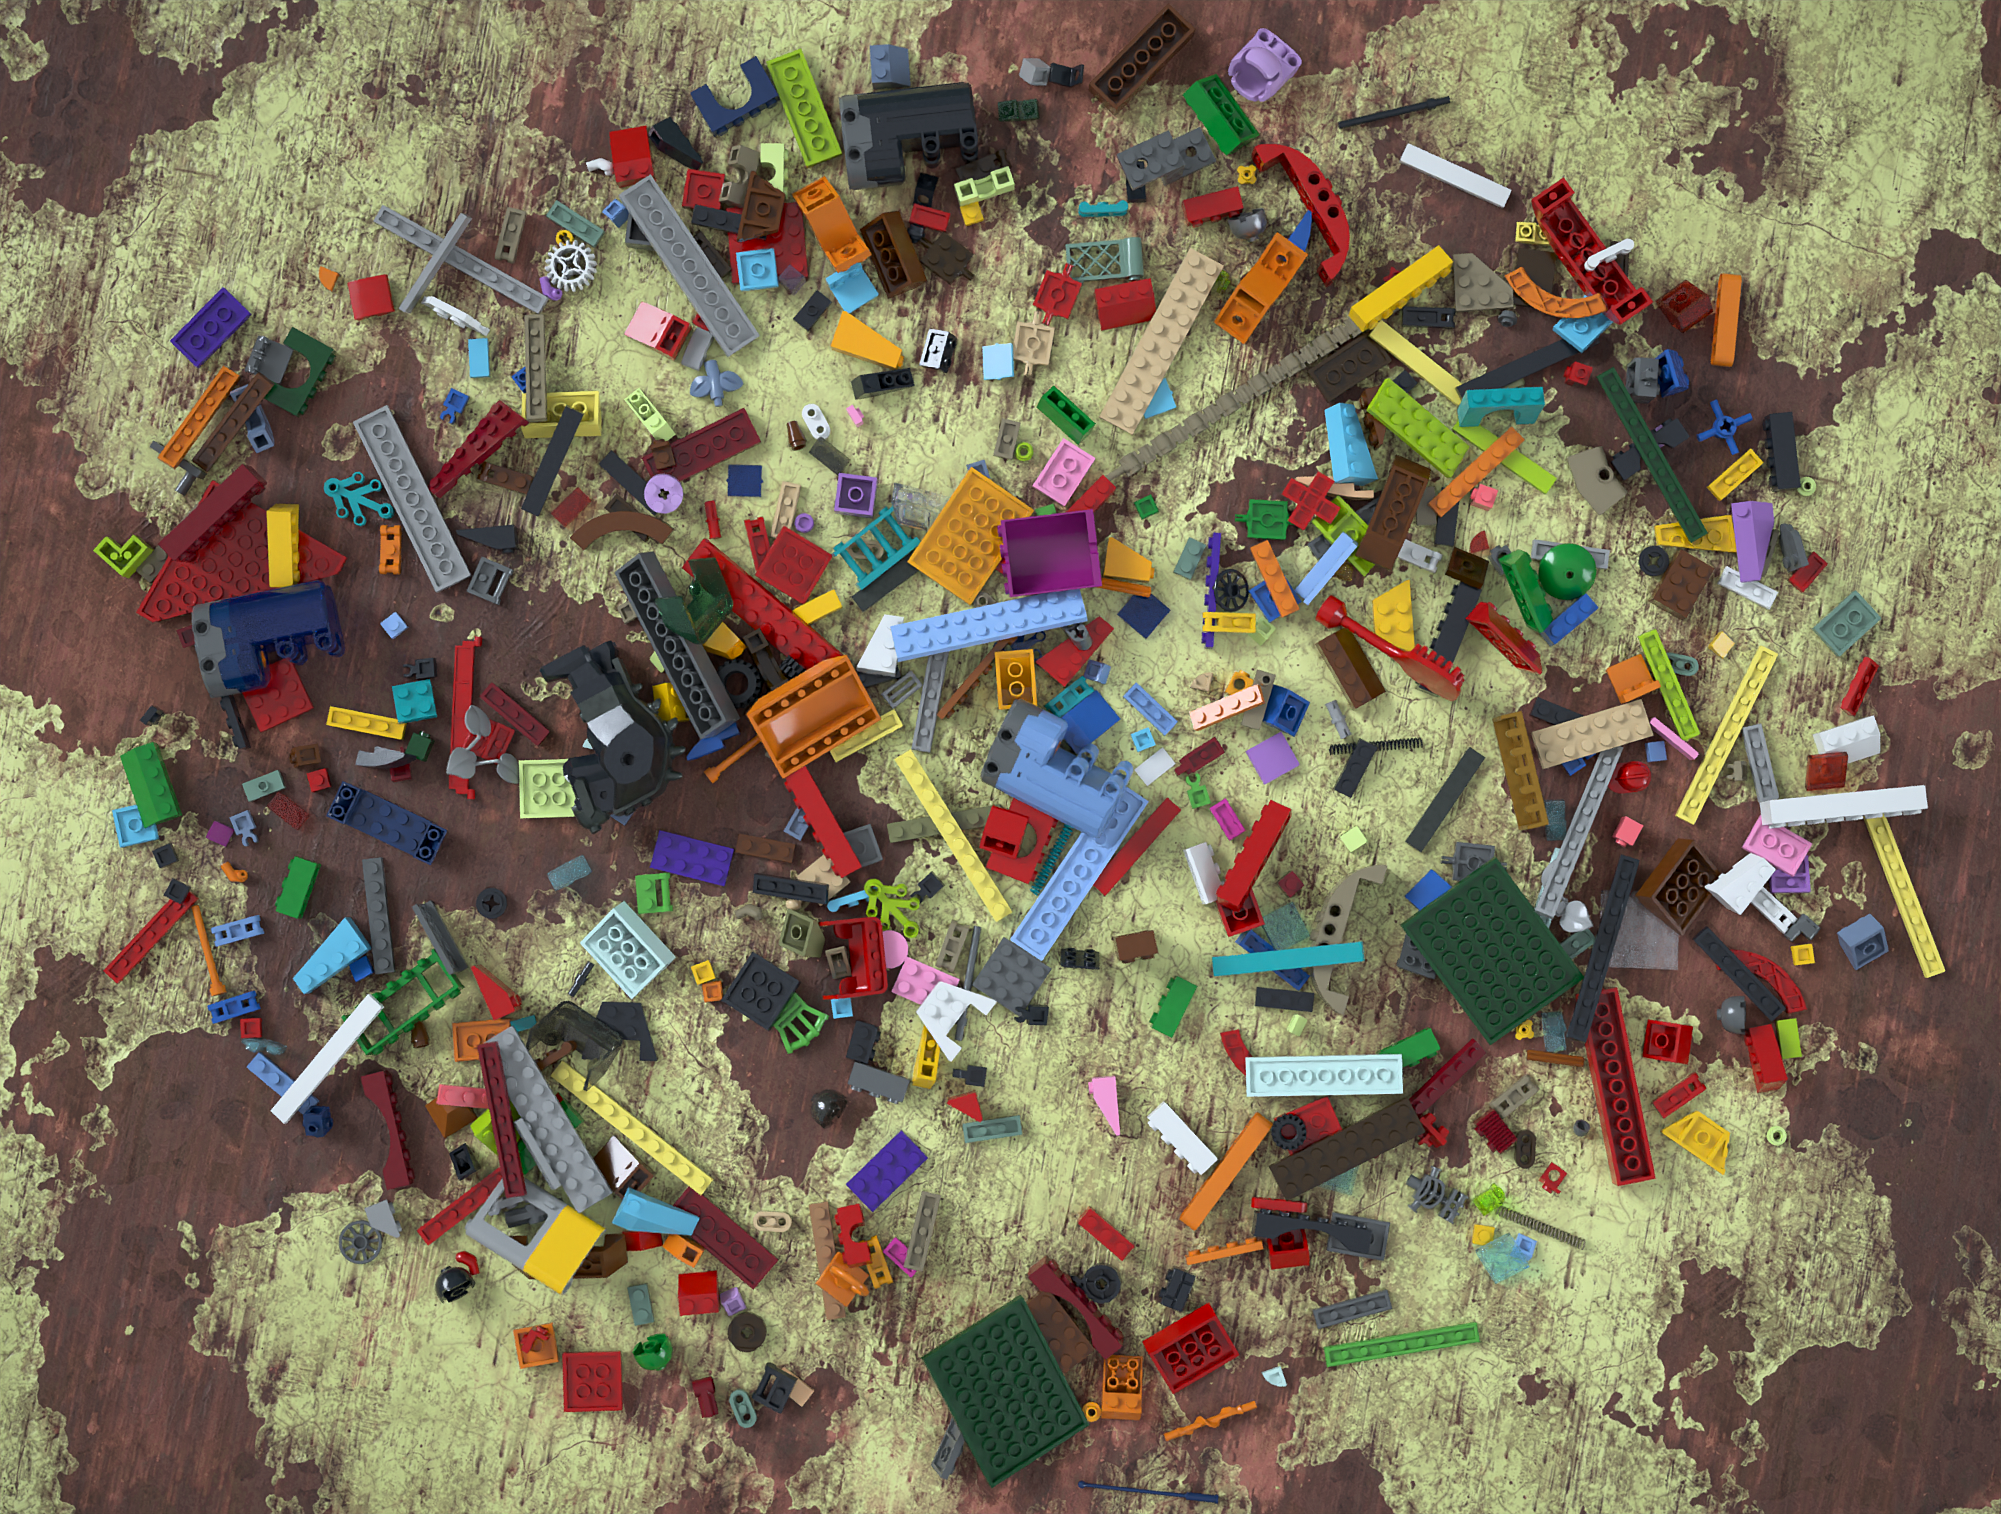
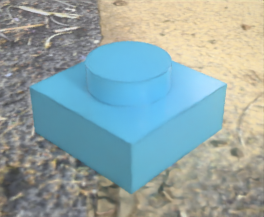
M1149 727L1131 734L1137 752L1156 745Z
M851 998L831 999L833 1019L853 1016Z

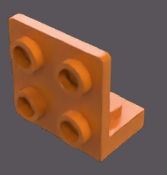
M1641 654L1606 669L1621 704L1661 687L1658 680L1653 681Z

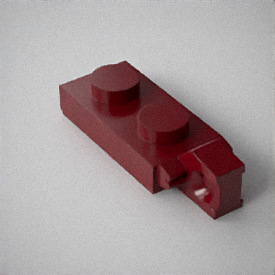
M1213 737L1183 756L1179 760L1181 765L1173 771L1176 776L1185 771L1189 775L1224 754L1225 751L1216 737Z

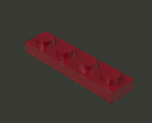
M493 682L479 696L538 747L551 733V731Z

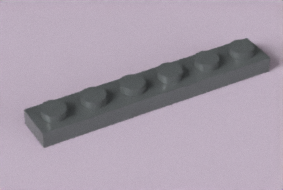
M383 857L363 859L362 865L375 974L396 972Z

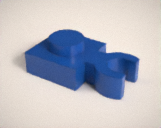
M451 388L443 404L447 407V410L441 413L440 419L444 421L445 417L450 415L449 423L453 425L456 421V412L462 414L470 397Z

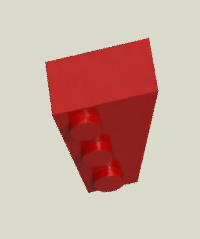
M1772 1024L1749 1028L1744 1035V1042L1748 1046L1757 1093L1780 1089L1788 1078Z

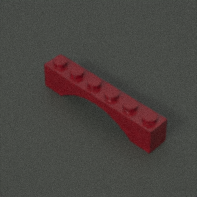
M388 1070L361 1076L365 1096L372 1100L380 1109L389 1128L390 1152L383 1169L386 1188L390 1190L414 1183L415 1173L413 1168H410L409 1160H411L409 1149H406L404 1143L406 1141V1134L404 1130H401L400 1126L402 1117L400 1111H397L396 1108L398 1100L396 1093L392 1091L391 1087L393 1085L391 1073L388 1074Z
M1046 1255L1029 1268L1028 1278L1040 1291L1060 1296L1080 1311L1090 1328L1092 1346L1105 1360L1123 1347L1124 1335L1121 1330L1111 1324L1108 1316L1102 1314L1092 1300H1088L1084 1291L1073 1284L1070 1276L1059 1269L1054 1259H1050Z

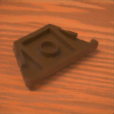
M751 171L737 242L779 231L786 195L780 189L774 188L767 180L760 178L755 171Z

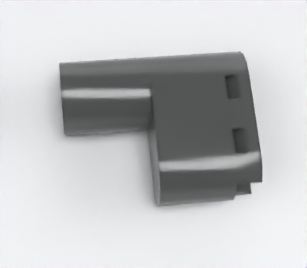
M1802 914L1787 930L1784 937L1793 942L1801 933L1806 939L1811 941L1821 928L1807 915Z

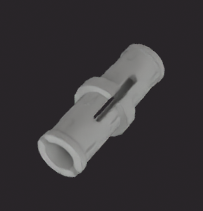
M1337 700L1325 704L1332 718L1331 723L1335 725L1340 739L1352 735L1345 721L1346 717L1342 715Z

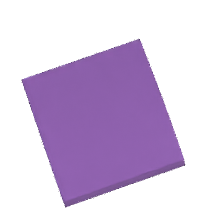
M1282 732L1245 751L1264 785L1300 765Z

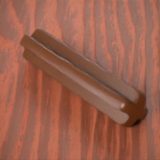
M1528 1050L1526 1055L1527 1060L1576 1067H1583L1584 1058L1580 1056Z

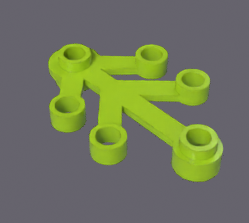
M877 879L868 880L864 886L865 893L869 896V906L866 909V915L868 917L877 916L878 907L876 906V901L878 898L882 902L880 921L887 924V926H882V930L886 931L890 928V911L904 926V935L908 938H915L919 932L918 924L914 921H909L898 907L917 910L920 905L919 899L916 897H912L909 900L888 898L885 893L904 897L907 894V886L905 884L887 886ZM911 902H915L917 905L913 906ZM873 909L875 910V912L871 913L869 912V910Z

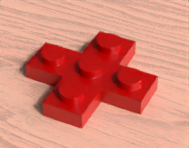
M1319 471L1308 487L1291 478L1282 495L1297 503V506L1287 521L1305 530L1315 514L1331 524L1341 507L1327 500L1325 496L1335 481Z

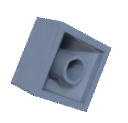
M890 44L870 45L873 90L911 87L908 49Z
M1871 914L1858 919L1855 923L1837 932L1839 943L1855 970L1889 951L1884 928Z

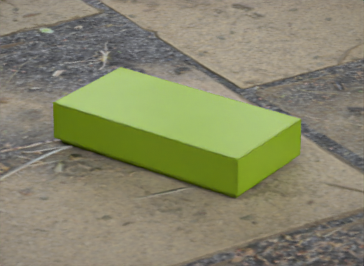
M1796 1018L1776 1020L1781 1058L1802 1057Z

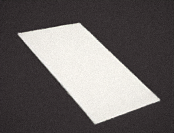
M1162 747L1134 770L1148 786L1176 763Z

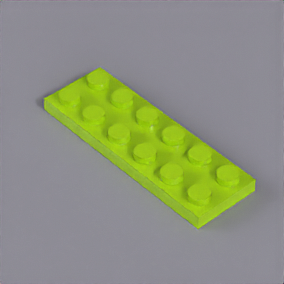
M800 48L766 61L806 167L810 168L841 156L840 146L802 49Z
M1390 378L1384 380L1367 408L1371 415L1446 478L1453 476L1470 447Z

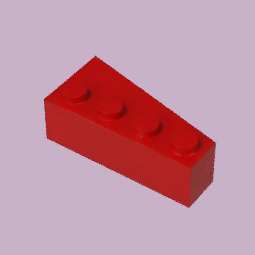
M1097 617L1085 626L1092 638V645L1089 649L1079 650L1068 638L1038 659L1035 664L1060 686L1065 688L1114 630L1102 617Z

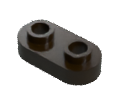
M1523 1129L1516 1134L1518 1140L1515 1142L1514 1160L1519 1167L1528 1169L1535 1163L1536 1136L1532 1131ZM1526 1135L1528 1141L1524 1143L1522 1137ZM1523 1155L1527 1156V1160L1525 1162L1521 1161V1157Z

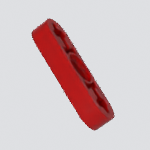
M1252 1197L1251 1199L1252 1208L1307 1213V1202L1264 1197Z

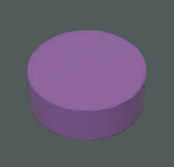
M802 513L796 517L795 527L801 533H808L814 527V520L809 514Z

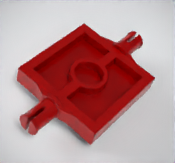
M1066 263L1062 273L1046 270L1033 302V307L1039 308L1046 313L1042 322L1043 325L1049 326L1053 316H1059L1068 320L1083 284L1069 276L1073 265H1069V263Z

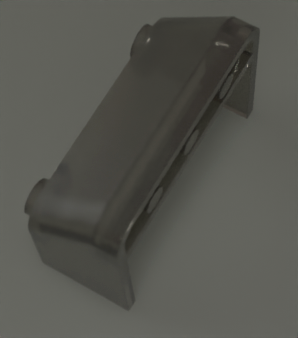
M562 1001L529 1030L526 1047L529 1051L539 1041L548 1046H555L561 1041L575 1040L578 1044L576 1051L591 1060L587 1066V1076L583 1088L584 1091H588L609 1069L622 1047L623 1038L575 1003Z

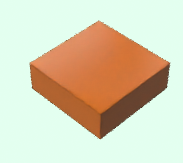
M722 981L702 983L704 1003L719 1001L723 998Z

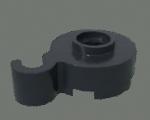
M1108 1263L1094 1264L1083 1277L1074 1273L1069 1275L1072 1280L1076 1281L1077 1287H1080L1088 1298L1095 1303H1108L1121 1290V1275L1114 1266ZM1100 1278L1107 1282L1104 1288L1101 1287V1284H1097Z

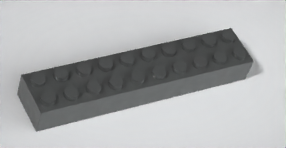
M654 551L637 554L614 573L700 740L715 737L739 720L740 716Z

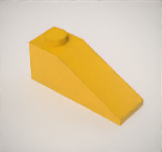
M925 1025L923 1026L915 1061L912 1085L931 1089L936 1081L940 1047Z

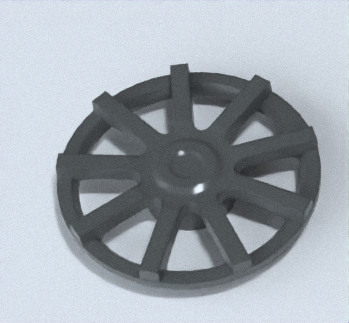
M357 1220L351 1222L340 1234L339 1249L342 1255L352 1263L365 1264L371 1262L381 1251L383 1238L379 1230L371 1227L367 1234H363L364 1224L370 1226L368 1221ZM360 1224L359 1234L356 1233L352 1227L353 1225ZM349 1229L354 1235V1238L346 1237L343 1235L346 1232V1230ZM375 1231L378 1238L368 1239V1236ZM342 1240L351 1241L352 1245L343 1249ZM379 1242L377 1250L371 1247L369 1243ZM354 1248L355 1252L353 1257L350 1258L345 1252ZM366 1248L374 1253L369 1259L365 1251ZM359 1251H362L363 1261L355 1260Z

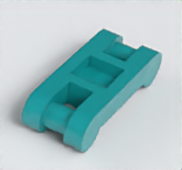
M1124 200L1119 201L1117 204L1099 202L1097 205L1081 202L1078 214L1081 217L1124 216L1127 213L1128 203Z
M1081 676L1044 705V707L1050 710L1053 715L1061 718L1095 690L1092 686L1089 687L1086 683V678ZM1078 686L1084 691L1080 695L1075 690ZM1059 701L1064 706L1061 710L1055 705Z

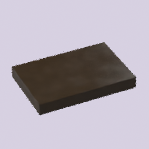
M1518 248L1516 269L1524 267L1526 273L1536 285L1552 294L1556 253ZM1513 290V304L1515 306L1534 308Z

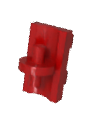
M1430 1112L1420 1117L1419 1120L1425 1133L1418 1136L1417 1144L1420 1146L1425 1143L1428 1147L1433 1145L1435 1148L1441 1145L1444 1146L1447 1142L1445 1139L1449 1131L1442 1125L1435 1129L1432 1124L1436 1121V1117Z

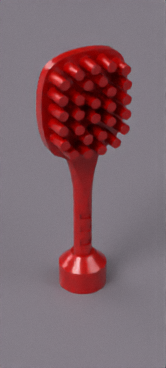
M1330 595L1322 604L1315 621L1328 629L1343 626L1396 661L1409 677L1423 687L1449 701H1455L1461 693V686L1465 681L1460 667L1457 666L1449 674L1448 672L1454 664L1448 661L1445 666L1442 665L1445 661L1443 656L1434 660L1437 653L1432 650L1428 655L1429 648L1426 646L1422 647L1420 644H1417L1412 651L1399 649L1348 617L1346 603L1333 595Z

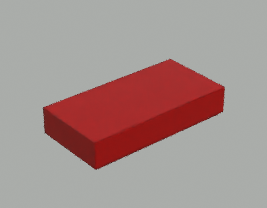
M914 203L909 223L946 233L951 214Z
M1814 551L1807 557L1809 565L1796 570L1787 580L1801 593L1809 587L1828 564Z

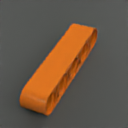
M1721 273L1719 276L1711 365L1732 367L1742 282L1741 275Z

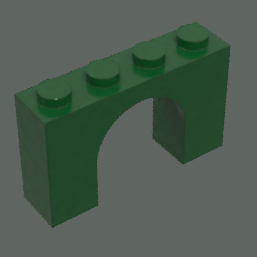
M292 327L283 344L307 358L310 364L309 378L302 386L292 389L282 387L273 382L275 385L264 399L299 418L300 415L306 413L308 400L310 398L313 399L316 395L318 382H322L326 377L327 372L325 370L327 366L332 365L335 361L336 355L334 354L336 351Z

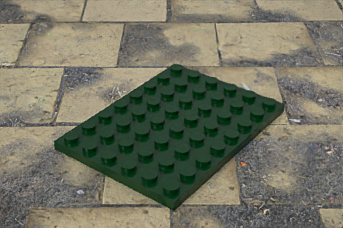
M1495 856L1400 924L1489 1045H1492L1584 978Z
M1022 1295L1012 1299L921 1357L991 1488L1089 1426L1077 1399Z

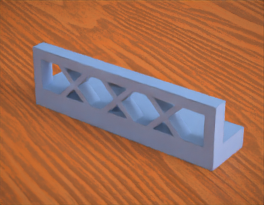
M1344 531L1295 588L1294 591L1304 599L1303 602L1309 605L1358 546V543Z

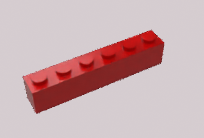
M803 766L785 777L787 781L784 784L789 793L793 791L796 796L793 799L798 809L802 808L806 814L803 816L808 826L812 825L815 830L812 833L817 843L821 842L824 846V849H822L824 856L827 860L831 859L834 865L831 868L836 877L840 875L841 878H844L862 868L859 859L807 767Z
M1270 800L1268 805L1265 804L1263 806L1260 820H1256L1253 824L1251 836H1247L1243 843L1244 849L1236 855L1233 869L1227 871L1224 885H1220L1216 892L1219 904L1238 913L1292 817L1290 808L1273 800Z

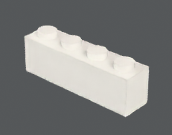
M1164 1101L1147 1116L1150 1120L1148 1124L1154 1131L1159 1129L1163 1134L1161 1138L1168 1146L1171 1143L1176 1148L1174 1152L1181 1160L1184 1157L1189 1162L1187 1166L1194 1174L1199 1172L1202 1175L1218 1160Z

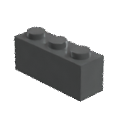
M855 1061L848 1084L851 1085L853 1090L861 1092L864 1089L870 1091L869 1095L880 1098V1095L888 1097L887 1101L898 1104V1102H903L910 1079Z

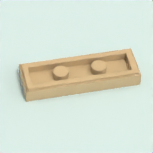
M782 481L770 534L771 538H776L783 526L792 530L801 485Z

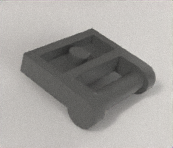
M481 557L466 592L499 605L501 602L500 597L514 570ZM498 570H500L503 574L493 596L488 595Z

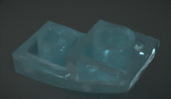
M1563 799L1544 800L1549 825H1545L1546 840H1564L1566 836L1565 801Z
M581 855L547 873V876L554 890L557 891L573 884V881L591 874L592 871L584 855Z
M246 1038L241 1042L246 1045L245 1048L253 1053L263 1051L266 1047L268 1053L279 1055L283 1054L287 1046L264 1038Z

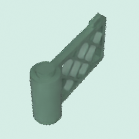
M1140 237L1066 244L1067 263L1070 265L1071 261H1073L1072 270L1077 265L1084 271L1080 277L1072 279L1083 285V282L1123 278L1133 282L1144 277L1142 240ZM1119 245V252L1115 257L1107 252L1110 246ZM1092 247H1098L1102 251L1096 259L1087 253ZM1078 248L1083 253L1077 260H1074L1070 256V249ZM1104 253L1112 259L1106 267L1098 262ZM1085 255L1093 261L1087 269L1079 264ZM1115 262L1120 266L1121 274H1112L1108 269ZM1095 263L1103 269L1098 276H1093L1089 272Z

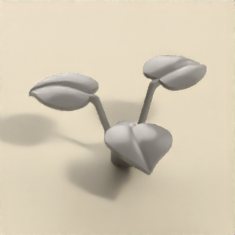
M471 705L465 714V725L477 737L466 749L458 747L452 751L446 773L469 779L475 774V766L497 763L496 770L502 779L509 783L519 784V763L511 754H502L500 760L493 759L476 762V754L470 751V749L480 740L481 735L484 737L490 735L491 723L488 716L480 708Z
M1555 860L1542 873L1541 882L1543 887L1546 885ZM1562 896V902L1559 903L1557 912L1554 915L1561 916V927L1568 932H1580L1591 928L1593 924L1584 903L1576 900L1569 903L1568 899Z

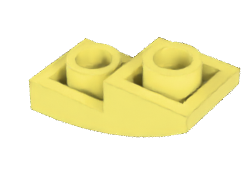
M1517 222L1515 242L1550 246L1539 225L1529 222Z

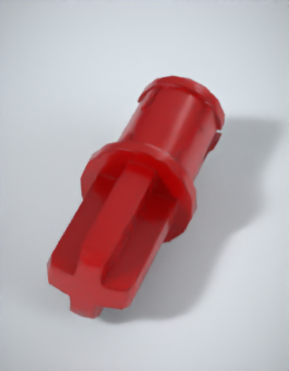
M707 501L704 503L707 518L705 523L708 524L709 539L722 538L716 502Z

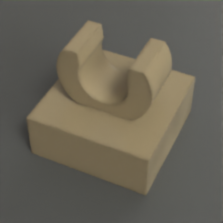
M1734 761V764L1726 765V768L1734 770V773L1726 775V778L1734 779L1735 781H1748L1747 761Z

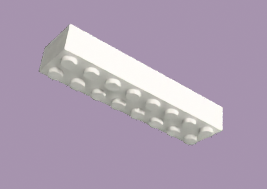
M1925 785L1769 800L1760 803L1762 826L1769 825V829L1785 827L1786 823H1788V827L1805 825V821H1807V825L1825 823L1824 819H1826L1827 823L1844 821V818L1846 821L1863 819V816H1865V819L1883 817V814L1884 817L1902 815V812L1903 815L1922 813L1921 809L1928 808Z

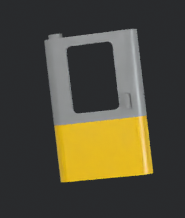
M524 1178L527 1194L519 1197L548 1214V1218L530 1244L523 1246L484 1220L504 1191L503 1179H501L474 1219H470L465 1226L466 1235L557 1293L564 1295L572 1285L573 1275L607 1229L582 1213H578L571 1206Z

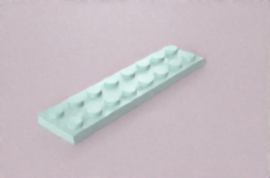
M1402 1054L1246 1057L1247 1097L1403 1094Z

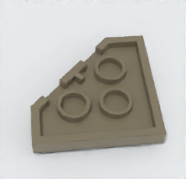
M1473 253L1453 255L1456 312L1514 308L1513 288Z

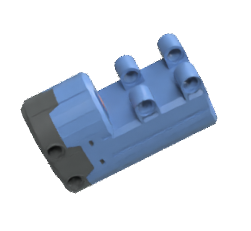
M1016 698L991 745L980 774L982 782L1091 837L1099 838L1112 818L1133 774L1132 764L1128 761H1121L1111 774L1094 765L1099 755V749L1094 744H1086L1077 756L1059 748L1068 728L1067 722L1023 699ZM1085 752L1090 753L1092 758L1087 757ZM1119 770H1124L1126 775L1121 774Z

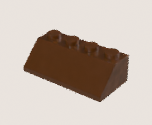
M899 211L882 213L860 229L888 299L913 290L927 281Z
M1342 628L1315 644L1352 710L1386 692L1354 634L1348 629Z

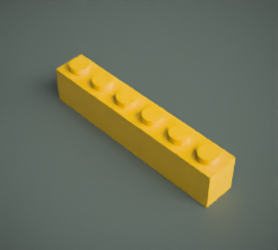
M1438 245L1353 305L1348 316L1362 332L1368 328L1370 330L1373 329L1382 318L1387 319L1396 308L1401 309L1410 298L1413 297L1415 299L1422 293L1423 289L1426 287L1431 288L1437 282V279L1440 277L1445 278L1451 272L1453 261Z

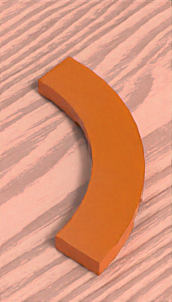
M1520 267L1505 275L1510 286L1524 301L1546 314L1562 318H1582L1597 315L1608 310L1600 293L1586 298L1569 299L1546 292L1531 280L1524 267Z

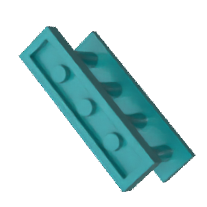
M894 506L890 508L884 507L878 512L880 515L845 544L841 541L833 548L834 552L831 555L835 557L840 554L858 577V582L855 585L859 590L864 589L921 542L918 537L913 539L908 537L890 514L895 510ZM882 519L887 521L901 539L903 547L899 550L893 549L875 526ZM870 530L888 553V558L884 562L878 560L861 539V536ZM853 542L856 543L873 565V570L870 573L863 572L847 552L846 548Z

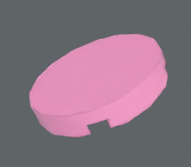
M883 931L886 968L900 966L908 955L907 941L896 931Z

